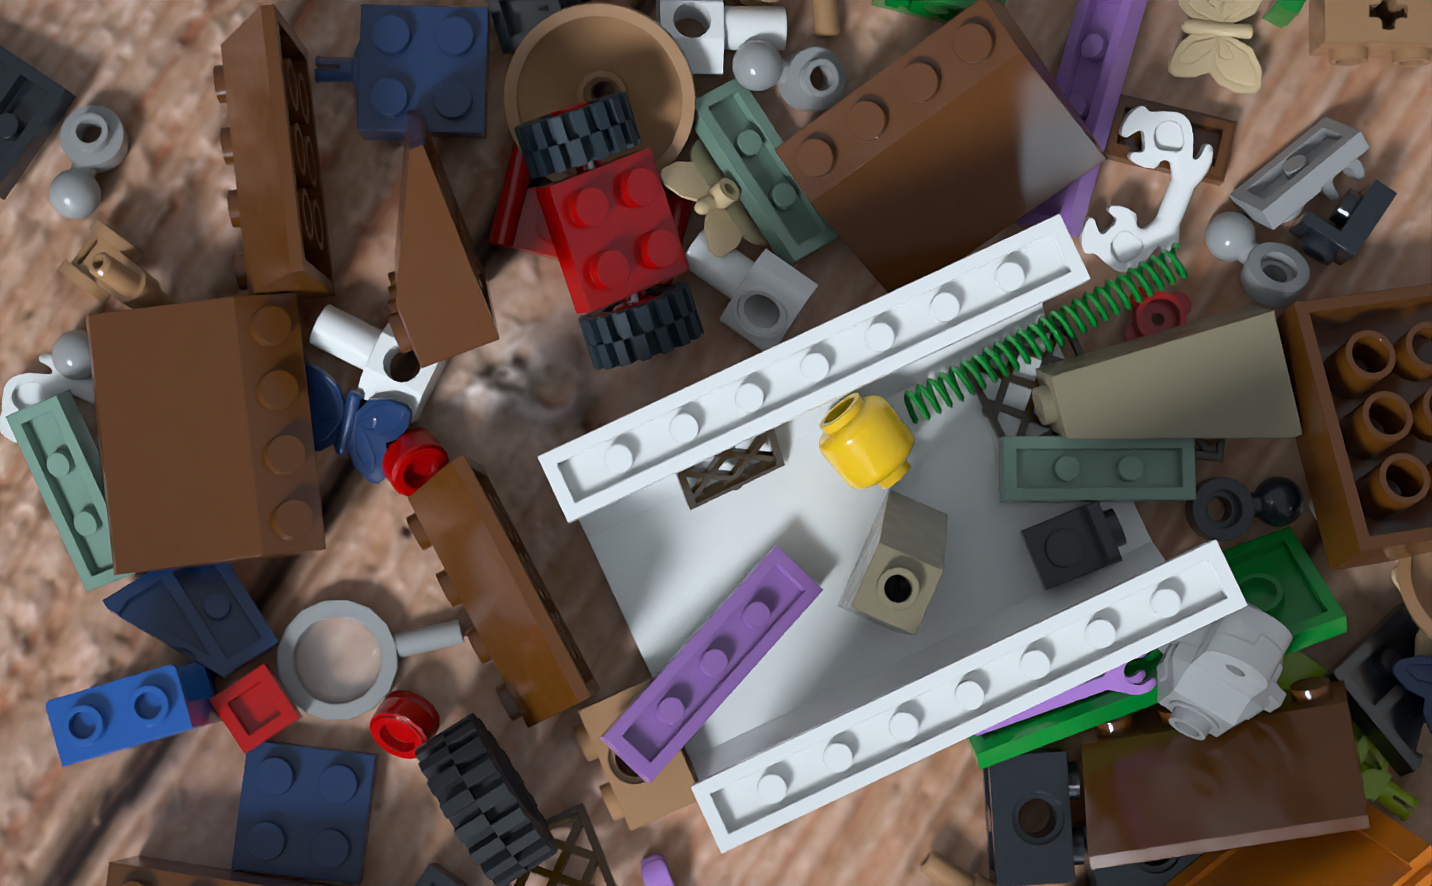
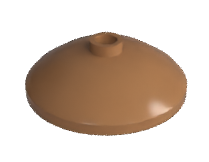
M609 2L576 4L563 8L542 20L528 33L516 49L510 62L504 85L506 119L511 135L519 150L521 151L514 130L516 126L550 114V112L585 100L591 101L596 99L593 91L594 85L605 81L614 87L616 93L626 91L642 142L625 151L603 158V163L636 150L650 148L659 174L664 167L671 165L682 151L689 137L696 109V88L691 67L674 37L660 23L639 10ZM573 167L545 177L555 182L574 175L577 171Z

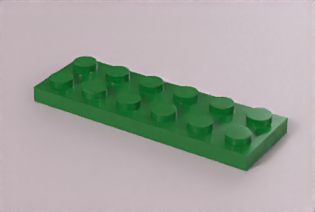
M1290 526L1222 551L1245 601L1272 616L1290 631L1292 641L1284 655L1347 632L1346 614ZM1156 648L1146 653L1147 655L1142 658L1138 657L1127 662L1124 669L1125 676L1144 669L1146 676L1142 681L1149 677H1155L1157 681V665L1163 653ZM1157 683L1152 690L1140 695L1105 690L979 736L974 734L966 738L981 770L1158 703Z

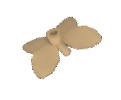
M1178 0L1179 6L1191 18L1181 24V29L1189 34V36L1176 45L1168 61V72L1174 77L1194 78L1210 73L1218 85L1230 91L1242 94H1256L1262 88L1263 69L1253 49L1235 39H1250L1254 33L1253 26L1251 24L1235 23L1254 15L1264 0Z
M701 139L694 141L689 151L690 162L677 161L661 170L659 176L663 185L681 198L695 201L694 208L696 213L700 215L706 214L704 233L709 251L714 257L723 258L738 247L742 238L753 244L769 245L743 203L737 201L740 196L737 185L725 177Z

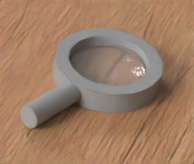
M325 600L302 610L285 628L277 649L278 676L292 701L304 712L325 720L353 719L375 709L391 693L400 671V658L465 643L462 625L458 618L394 633L390 623L372 607L353 600Z

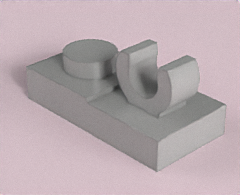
M1324 117L1233 191L1230 197L1241 214L1274 230L1280 224L1295 218L1302 211L1304 205L1317 194L1331 201H1336L1339 198V194L1333 186V179L1341 171L1344 175L1357 181L1364 178L1363 165L1357 158L1370 147L1361 131Z

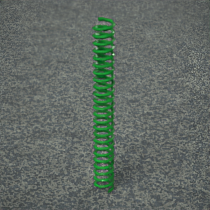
M1173 243L1170 251L1162 249L1159 257L1151 255L1148 263L1140 261L1137 269L1129 267L1126 275L1118 273L1115 282L1108 279L1105 280L1104 288L1096 285L1093 294L1084 292L1082 300L1073 298L1071 306L1061 305L1060 312L1051 310L1048 318L1040 316L1037 325L1029 322L1026 331L1018 328L1015 337L1006 335L1004 343L995 341L993 350L984 347L982 356L973 353L971 363L962 359L959 368L951 365L948 374L944 372L938 373L937 381L928 378L926 387L917 384L915 394L906 390L904 402L912 422L917 424L918 418L910 398L926 420L931 418L921 392L929 400L936 413H942L932 385L939 392L946 405L950 408L953 407V402L947 392L943 379L954 391L958 400L964 402L965 397L958 386L954 373L964 383L969 394L975 396L976 391L968 377L966 367L974 375L980 387L986 390L987 384L980 373L977 361L986 370L991 381L997 383L998 378L992 369L988 354L996 362L1003 376L1008 377L1009 371L1003 363L999 348L1008 357L1014 370L1020 371V364L1013 354L1010 342L1018 349L1024 362L1031 365L1032 360L1024 348L1021 335L1030 344L1035 356L1042 359L1043 353L1034 339L1032 329L1040 336L1047 351L1053 353L1054 347L1046 335L1043 323L1052 331L1057 343L1064 347L1065 340L1057 329L1054 316L1061 322L1068 337L1075 341L1076 334L1067 320L1065 310L1073 317L1079 331L1086 334L1087 327L1078 314L1076 304L1085 312L1091 326L1098 328V321L1089 308L1087 298L1095 304L1102 320L1109 322V314L1100 302L1098 291L1106 298L1114 315L1120 316L1121 310L1111 295L1109 285L1115 289L1123 306L1131 310L1132 304L1122 289L1120 279L1128 285L1134 300L1142 304L1143 297L1133 283L1131 273L1139 279L1146 295L1153 298L1154 291L1145 278L1142 267L1150 273L1157 289L1164 291L1165 284L1155 270L1153 261L1161 266L1168 283L1175 285L1176 278L1166 264L1164 255H1167L1172 260L1179 277L1186 279L1187 272L1176 255V249H1180L1181 245Z

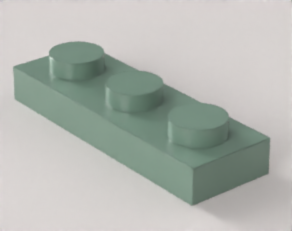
M735 78L696 99L693 128L725 177L737 185L741 202L777 257L790 266H794L835 242L839 238L838 234L808 201L774 150L783 143V140L751 91L740 85Z
M70 389L5 416L86 592L135 574L114 575L101 456Z
M1003 436L998 439L1000 503L1093 502L1096 500L1099 502H1183L1196 500L1194 438L1067 439L1063 436Z

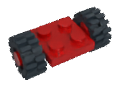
M626 91L605 95L591 101L585 100L571 104L516 126L514 130L530 178L548 176L573 167L577 171L574 175L537 188L535 191L576 314L587 313L581 315L578 321L594 368L597 370L603 368L605 370L613 369L619 365L621 367L631 365L638 360L652 359L654 355L674 351L673 348L685 346L691 343V340L701 337V334H704V330L687 282H676L672 285L665 284L653 290L649 288L690 270L651 149H640L604 163L602 161L603 158L609 157L611 154L620 153L642 142Z

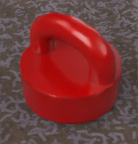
M416 426L406 430L401 437L389 446L383 457L382 470L386 479L399 494L410 497L449 463L447 452L424 427Z
M396 690L389 693L379 705L371 718L369 728L374 740L385 751L399 758L414 759L416 758L415 748L436 736L441 719L434 705L424 697L411 691Z

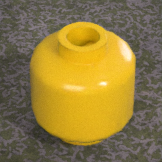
M853 393L830 409L819 424L823 431L819 440V449L822 455L852 488L866 489L878 484L881 489H887L902 479L911 467L907 457L910 455L915 443L914 435L906 423L881 396L869 395L862 398L859 393Z

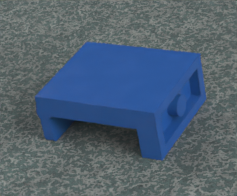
M196 662L180 667L175 664L162 666L58 697L46 703V711L62 767L107 756L223 721L209 701V699L218 694L212 672Z

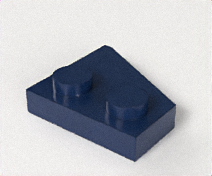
M229 563L150 571L102 600L107 609L114 615L223 679H226L279 646L278 639Z

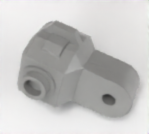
M1246 602L1247 606L1158 647L1163 653L1157 665L1158 703L1172 712L1168 719L1170 725L1188 737L1205 740L1208 733L1218 737L1246 719L1249 720L1262 710L1272 712L1280 707L1287 694L1277 685V681L1283 670V656L1292 641L1290 631L1281 622L1258 607Z

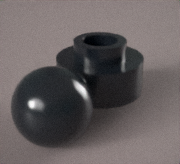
M1282 476L1265 479L1256 487L1254 492H1250L1241 482L1232 478H1210L1196 485V500L1186 501L1185 514L1189 526L1200 537L1206 540L1230 541L1242 536L1249 529L1255 517L1273 527L1290 525L1299 518L1303 511L1304 496L1300 487L1293 480ZM1213 498H1218L1224 505V515L1217 522L1210 518L1207 510L1208 504Z

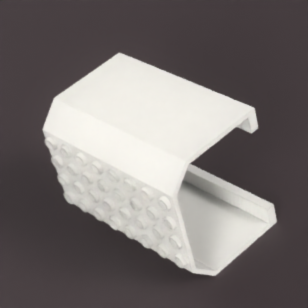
M1060 214L538 456L568 523L579 520L652 678L772 547L777 545L823 589L810 606L684 745L699 779L698 782L691 784V789L721 854L1247 606L1217 540L1207 541L1166 561L1152 542L1134 502H1099L1103 511L1112 508L1120 521L1127 541L1126 545L1118 547L1123 561L1111 566H1105L1051 589L1044 590L1020 531L1090 502L1000 503L998 439L988 418L984 417L981 412L982 406L976 393L975 396L970 395L956 373H954L956 381L965 397L964 402L958 400L954 391L943 379L947 392L953 402V407L950 408L946 405L939 392L932 385L942 413H936L929 400L921 392L931 418L926 420L911 398L910 400L918 418V423L914 424L909 416L904 402L906 390L915 394L917 384L926 387L928 378L937 381L938 373L944 372L948 374L951 365L959 368L962 359L970 361L973 353L982 355L984 347L993 350L995 341L1004 343L1006 335L1015 337L1018 328L1026 331L1029 322L1037 325L1040 316L1046 318L1042 305L1043 302L1091 279ZM1051 332L1046 334L1048 338L1050 337ZM1040 337L1036 338L1037 345L1042 352H1045L1046 348ZM1029 343L1024 344L1025 346L1031 348ZM1056 343L1052 355L1065 359ZM1019 353L1017 361L1020 364V371L1014 370L1013 374L1035 381L1037 375L1035 368H1039L1041 360L1030 357L1032 362L1031 365H1028ZM1003 354L1001 358L1005 366H1007L1009 359ZM990 360L991 366L993 368L999 369L996 362L994 360ZM981 373L987 384L986 390L983 389L988 399L995 401L1001 379H998L997 383H993L989 375ZM1009 383L1002 404L1024 411L1031 390ZM853 393H859L862 398L869 395L883 397L914 435L915 443L910 455L907 457L911 467L902 479L887 489H881L878 484L866 489L850 487L825 459L819 449V440L823 433L819 426L821 420L837 403ZM1034 408L1032 414L1037 415L1036 410ZM999 412L997 419L1005 435L1016 436L1021 419ZM1029 422L1025 436H1039L1050 429ZM774 428L784 459V466L743 485L738 490H732L695 509H689L675 475L676 473L695 465L694 468L706 469L715 455L734 446L735 448L747 449L756 438L755 436ZM767 440L759 449L760 451H770ZM726 458L718 470L731 471L739 459ZM751 460L747 467L760 461ZM687 477L690 488L694 486L699 478ZM711 479L709 483L706 485V487L720 480ZM888 489L948 514L944 571L916 635L892 631L838 607V603ZM901 575L889 577L884 586L887 598L893 602L896 601L901 589L897 580L905 578Z

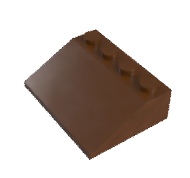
M977 0L774 149L808 201L888 293L961 260L1108 159L1001 0Z
M274 4L263 5L221 44L223 65H215L213 68L217 99L220 104L227 103L230 127L221 128V148L226 165H234L237 188L228 190V211L233 228L241 227L244 252L235 253L236 279L239 289L248 290V295L297 293V301L335 296L308 52Z
M420 106L407 110L395 243V271L388 273L391 284L388 286L391 297L388 300L391 314L388 315V320L401 352L406 353L414 350L422 369L500 338L488 279Z
M1432 283L1294 302L1276 319L1303 433V435L1296 436L1295 438L1330 571L1390 562L1432 552Z
M297 293L232 296L90 314L85 317L114 575L297 556L326 549Z
M464 454L451 460L408 498L415 513L407 516L406 520L422 550L425 551L433 546L444 567L442 571L436 573V577L452 607L463 603L474 626L465 630L479 660L482 664L493 660L504 683L496 686L495 689L507 714L512 721L523 717L527 727L530 728L586 700L599 691L600 687L485 469L481 464Z
M1309 677L1295 681L1290 685V689L1283 690L1287 695L1280 707L1272 712L1262 710L1249 720L1246 719L1218 737L1208 733L1205 740L1193 739L1172 727L1168 721L1172 712L1162 705L1158 707V711L1134 715L1130 713L1085 730L1082 739V760L1088 857L1091 870L1370 828L1360 755L1345 681L1330 682L1326 677Z

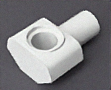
M656 0V21L678 42L690 64L693 75H722L724 50H738L743 44L752 40H763L771 43L778 51L785 50L787 39L785 6H724L723 0ZM680 19H695L702 24L706 33L696 38L685 37L678 32L674 23Z
M704 229L685 253L689 271L731 299L719 321L762 351L781 344L818 287V284L767 249L763 251L756 262H753L736 249L723 258L714 257L709 251Z
M328 304L321 312L309 340L311 345L363 370L357 388L362 393L363 399L368 401L370 398L392 397L406 403L412 410L411 422L416 421L421 415L448 361L446 359L422 369L420 367L416 377L408 382L394 381L390 374V363L393 357L401 350L396 342L390 323L382 330L331 304Z

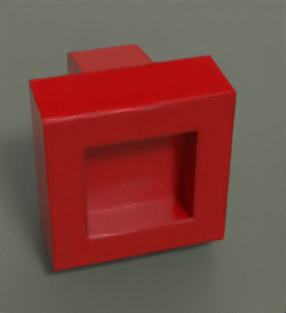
M263 663L209 699L244 754L251 752L303 717L268 663Z

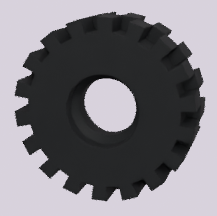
M474 713L469 714L415 748V755L419 760L418 765L421 772L428 779L426 783L432 794L438 799L441 811L446 819L450 820L455 829V834L461 843L466 845L474 862L477 865L480 864L485 876L492 880L495 886L508 885L557 854L558 848L555 845L554 836L549 831V826L544 816L539 812L538 805L532 794L528 792L524 781L518 771L516 772L505 751L499 747L494 735L490 730H487L482 720L477 718Z

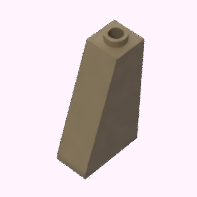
M1248 305L1035 368L1039 387L1032 389V398L1038 418L1042 425L1050 424L1054 432L1067 439L1293 438L1303 435L1274 311L1256 305Z
M888 489L838 603V607L892 631L916 635L944 571L948 514ZM901 575L905 578L897 580L901 589L896 601L893 602L887 598L884 586L889 577Z

